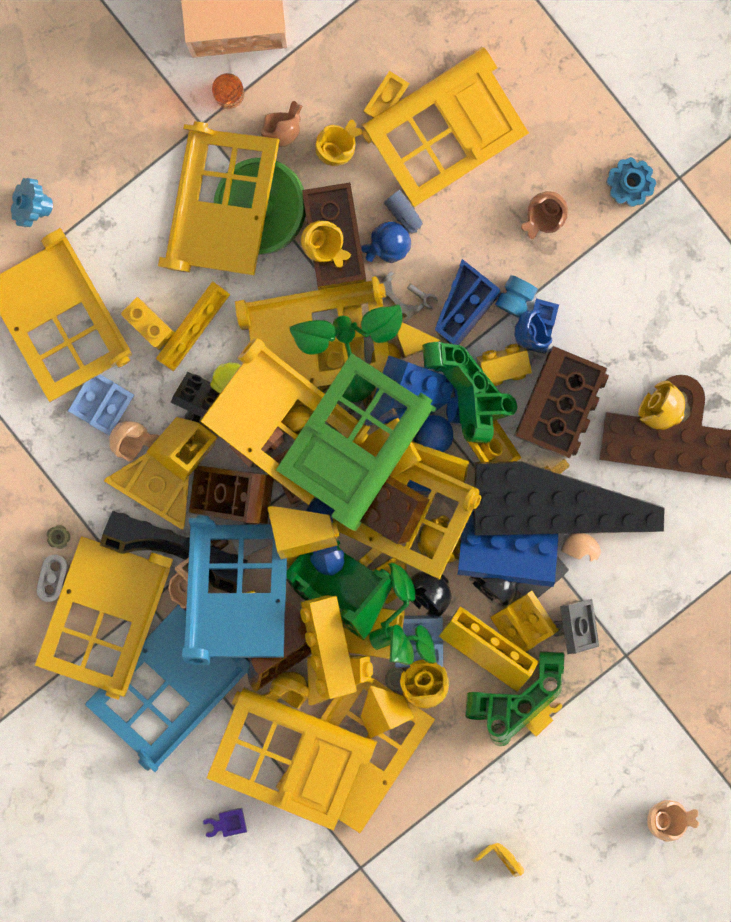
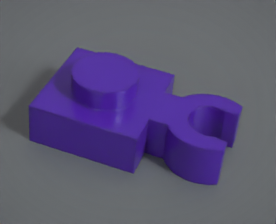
M243 808L219 812L220 820L214 818L203 820V825L210 823L214 826L213 831L206 832V837H213L218 831H222L223 837L247 832Z

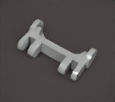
M391 271L382 279L381 283H384L386 296L388 295L396 305L400 304L402 314L405 313L407 315L402 320V323H406L425 305L423 303L420 306L403 304L393 293L391 277L394 273Z

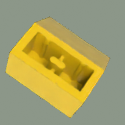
M176 417L146 453L185 482L214 448L218 437L198 422Z

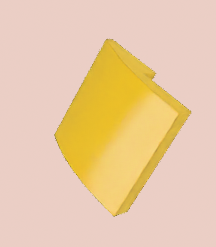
M399 418L387 423L386 426L394 430L399 422ZM379 428L368 435L360 447L376 457L390 434ZM412 442L389 475L390 477L394 478L421 461Z
M533 591L523 595L512 602L506 609L503 608L490 617L501 635L525 652L559 631Z

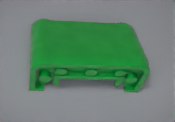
M336 539L338 545L337 550H341V548L339 547L341 543L338 539ZM313 552L299 555L286 574V580L293 590L305 601L327 595L337 596L343 627L358 638L365 640L371 632L393 587L391 575L384 569L380 571L374 569L372 571L346 553H344L343 557L344 565L342 570L334 575H325L318 572L312 564L310 556L313 555Z

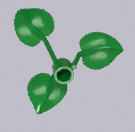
M400 304L372 309L362 317V329L357 326L356 322L352 323L348 316L337 317L333 324L325 320H313L290 326L289 329L298 348L306 354L314 355L324 352L329 346V341H334L336 337L338 341L345 344L349 358L352 353L349 342L355 337V330L364 337L371 336L372 340L376 343L387 342L393 339L400 330L402 309ZM356 374L342 397L350 402H359L367 398L376 386Z
M388 563L391 569V581L394 592L403 601V605L386 621L381 623V628L369 633L370 643L375 650L390 645L389 662L409 665L414 661L413 647L409 641L413 640L416 642V650L420 657L428 663H436L434 642L431 634L424 626H417L415 628V635L406 636L400 625L389 626L409 606V601L415 600V589L410 576L402 567L395 563Z

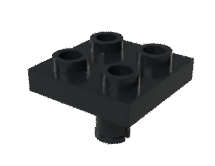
M187 372L170 403L187 410L185 419L190 420L191 416L194 415L192 421L199 423L200 417L203 418L220 393L211 388V382L199 375Z

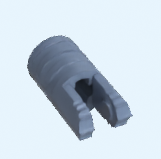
M401 190L394 193L384 202V205L387 206L396 220L400 221L409 233H417V230L421 228L423 223L414 210L415 208Z

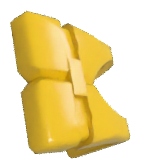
M500 843L487 846L472 859L473 862H478L493 849L514 877L521 876L524 873L523 867L515 860L514 855Z

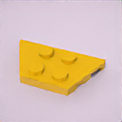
M145 453L105 478L104 482L181 530L184 529L189 477L185 482L182 481L152 456Z

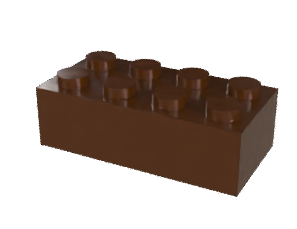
M389 476L360 522L396 544L406 543L410 541L430 499Z

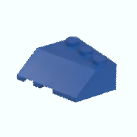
M388 356L383 374L418 396L421 392L433 400L431 405L436 407L435 411L449 402L454 386L445 375ZM384 392L370 415L381 423L387 424L396 418L400 420L408 407ZM367 419L364 425L370 426L375 424Z

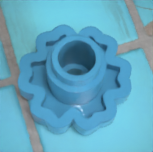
M632 157L620 160L617 168H612L609 171V177L606 181L607 185L612 187L610 196L618 204L626 202L629 207L644 204L646 197L653 195L654 187L656 186V180L651 177L653 169L645 161L637 163ZM628 179L635 181L634 187L627 184Z
M23 178L21 185L18 184L12 196L11 213L12 220H16L17 226L31 227L33 221H37L39 217L49 216L52 211L53 201L46 194H43L42 186L38 185L37 179Z

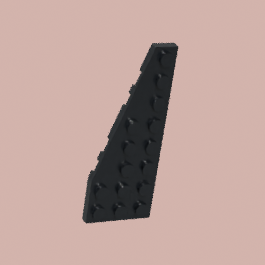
M523 461L475 462L474 487L479 489L481 501L478 507L474 509V535L664 532L665 508L663 506L633 498L620 492L605 489L601 486Z

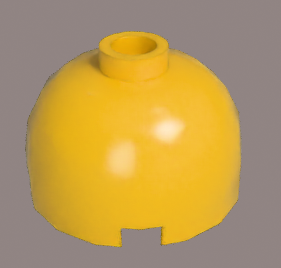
M661 381L654 386L657 390L652 395L648 392L640 404L638 415L642 417L640 420L653 429L665 430L682 421L685 410V398L681 391L671 382Z
M442 515L430 521L447 529L448 524L446 522L450 521V519L446 515ZM425 524L422 527L420 541L418 542L420 553L433 559L444 533ZM458 540L448 563L459 560L457 554L460 553V540Z
M421 659L414 661L406 672H402L400 685L403 695L410 704L428 709L437 706L444 700L448 694L449 680L446 669L443 666L441 667L437 662L431 664Z

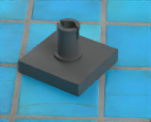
M592 599L560 606L562 621L553 622L557 628H560L553 636L565 635L567 654H576L599 647Z

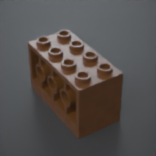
M351 183L302 190L307 225L315 221H328L335 224L343 234L341 249L351 254L348 260H343L342 267H337L334 261L318 262L313 260L318 290L366 282Z
M552 346L546 356L514 437L564 458H571V455L576 456L581 445L578 438L581 433H586L590 423V419H587L590 411H595L600 397L596 396L599 388H604L609 377L606 374L607 368ZM575 376L577 377V382H579V386H574L572 388L570 387L571 383L568 382L569 378H573ZM566 398L570 407L563 411L559 401H563ZM558 421L561 429L553 433L550 423Z

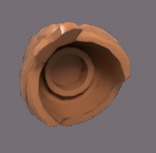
M292 101L288 113L277 112L265 115L264 125L261 129L262 137L279 139L278 148L291 144L300 133L299 122L301 117L299 113L303 106L298 105L296 101Z
M551 191L535 195L528 206V222L523 223L521 229L528 231L530 239H534L539 230L545 233L558 231L568 217L566 201L561 195Z

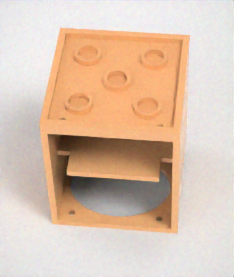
M181 0L185 42L192 58L287 48L282 0Z

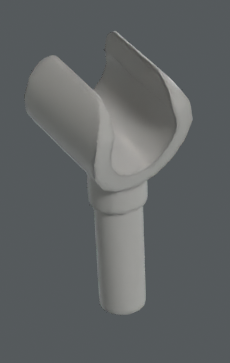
M411 283L407 287V289L423 300V304L428 309H432L426 303L428 297L438 301L435 295H427Z

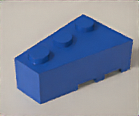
M463 259L460 262L459 270L455 280H453L447 301H445L435 327V331L449 344L460 345L501 294L500 289Z

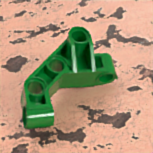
M442 342L423 344L424 367L443 372L457 390L460 424L465 440L468 442L489 443L494 435L493 421L516 413L517 402L515 398L510 394L500 393L463 346Z
M540 651L539 679L521 695L468 692L465 717L471 720H487V729L491 741L496 746L507 745L517 732L561 694L562 677L564 674V652ZM548 681H553L557 684L553 691H548L544 688ZM522 704L531 705L532 708L528 713H521L518 710ZM497 729H505L502 733H494Z

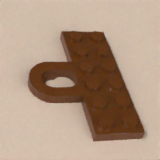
M675 375L665 380L671 382L681 392L686 394L687 403L690 407L689 417L668 429H653L640 420L642 417L605 413L599 460L731 479V430L702 426L705 392L701 384L693 377Z

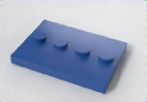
M472 510L461 534L457 575L499 578L510 582L554 587L559 534L474 535V510Z

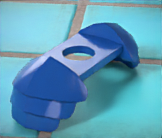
M318 498L307 508V512L329 515L333 523V517L331 516L335 510ZM337 546L314 551L310 559L318 572L325 575H334L343 568L344 551L337 550Z

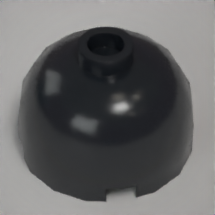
M423 571L416 573L411 577L415 589V600L412 603L419 610L421 605L427 609L426 615L435 619L440 618L448 608L452 597L450 587L448 586V579L443 574L438 579Z
M469 578V580L474 581L472 584L491 601L493 599L501 601L498 605L506 609L517 594V582H510L499 578Z

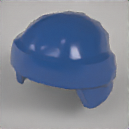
M384 222L372 231L371 244L361 246V250L363 253H367L366 260L372 262L376 256H379L388 263H394L404 259L410 251L411 238L408 231L401 224Z
M538 310L525 311L519 317L514 331L516 342L520 346L537 351L548 347L553 340L552 337L547 336L546 326L539 316L540 311Z
M429 415L413 440L415 443L445 452L452 445L453 428L444 417Z

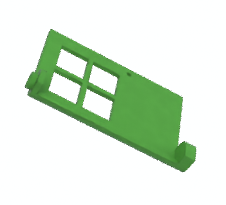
M351 353L276 471L333 508L335 511L331 517L346 527L357 531L361 525V518L430 412H434L436 407L431 405L433 400L421 392L418 396ZM356 374L379 388L378 393L366 411H363L342 397ZM384 392L408 407L394 430L370 415ZM339 401L362 415L348 438L325 424ZM367 419L390 434L376 457L352 442Z

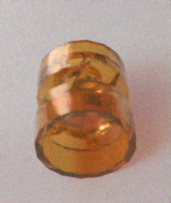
M221 74L213 82L212 93L215 101L221 107L226 109L236 108L244 100L243 84L234 74Z

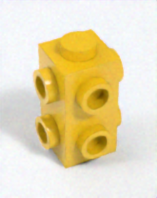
M519 344L507 345L504 350L497 352L496 350H488L483 352L482 356L476 357L479 367L494 386L501 385L504 380L523 379L527 374L532 373L528 352Z

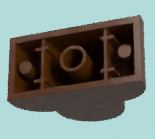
M198 465L194 470L189 513L247 523L268 524V507L271 505L274 479L266 474Z
M287 601L285 603L284 658H250L248 681L255 692L312 654L311 648L307 645L305 639L307 629L301 619L300 612Z

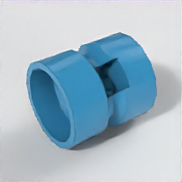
M510 275L504 286L507 292L501 293L495 305L519 318L527 311L528 306L526 302L533 300L538 288L514 275Z

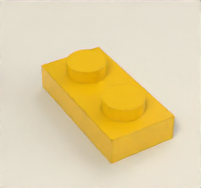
M389 71L363 112L372 118L376 117L399 102L410 83Z

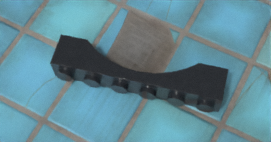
M112 511L103 531L100 546L121 554L143 550L161 551L186 560L189 558L190 537L186 538L175 534L172 530L162 529L153 526L147 521L131 518L125 513ZM210 546V564L238 563V554H230L215 546ZM243 558V563H248V560ZM209 569V582L217 589L228 593H237L238 569Z

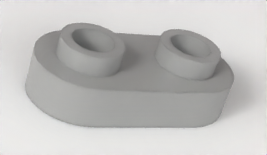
M50 555L43 562L36 590L38 597L42 601L52 602L60 596L68 568L67 561L61 555ZM53 562L59 563L60 568L58 571L52 569L51 565ZM47 585L53 586L54 592L52 594L46 592Z

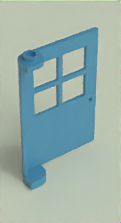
M199 515L196 518H189L190 546L185 647L182 648L183 661L192 665H210V658H284L287 558L280 559L272 525H215V522L209 516ZM273 539L272 563H243L244 540ZM211 540H239L238 563L210 564ZM209 569H238L237 593H208ZM243 569H272L271 593H242Z
M177 605L145 639L134 672L145 662L165 682L148 700L129 684L128 689L144 704L127 723L105 704L111 698L105 695L106 690L99 688L85 703L95 715L138 753L140 758L138 763L147 771L152 769L156 772L164 760L246 673L248 674L250 663L248 658H210V665H192L183 661L182 648L185 647L186 611L180 605ZM168 685L172 686L190 703L173 722L152 704ZM147 708L152 710L169 726L152 745L131 727L134 721Z

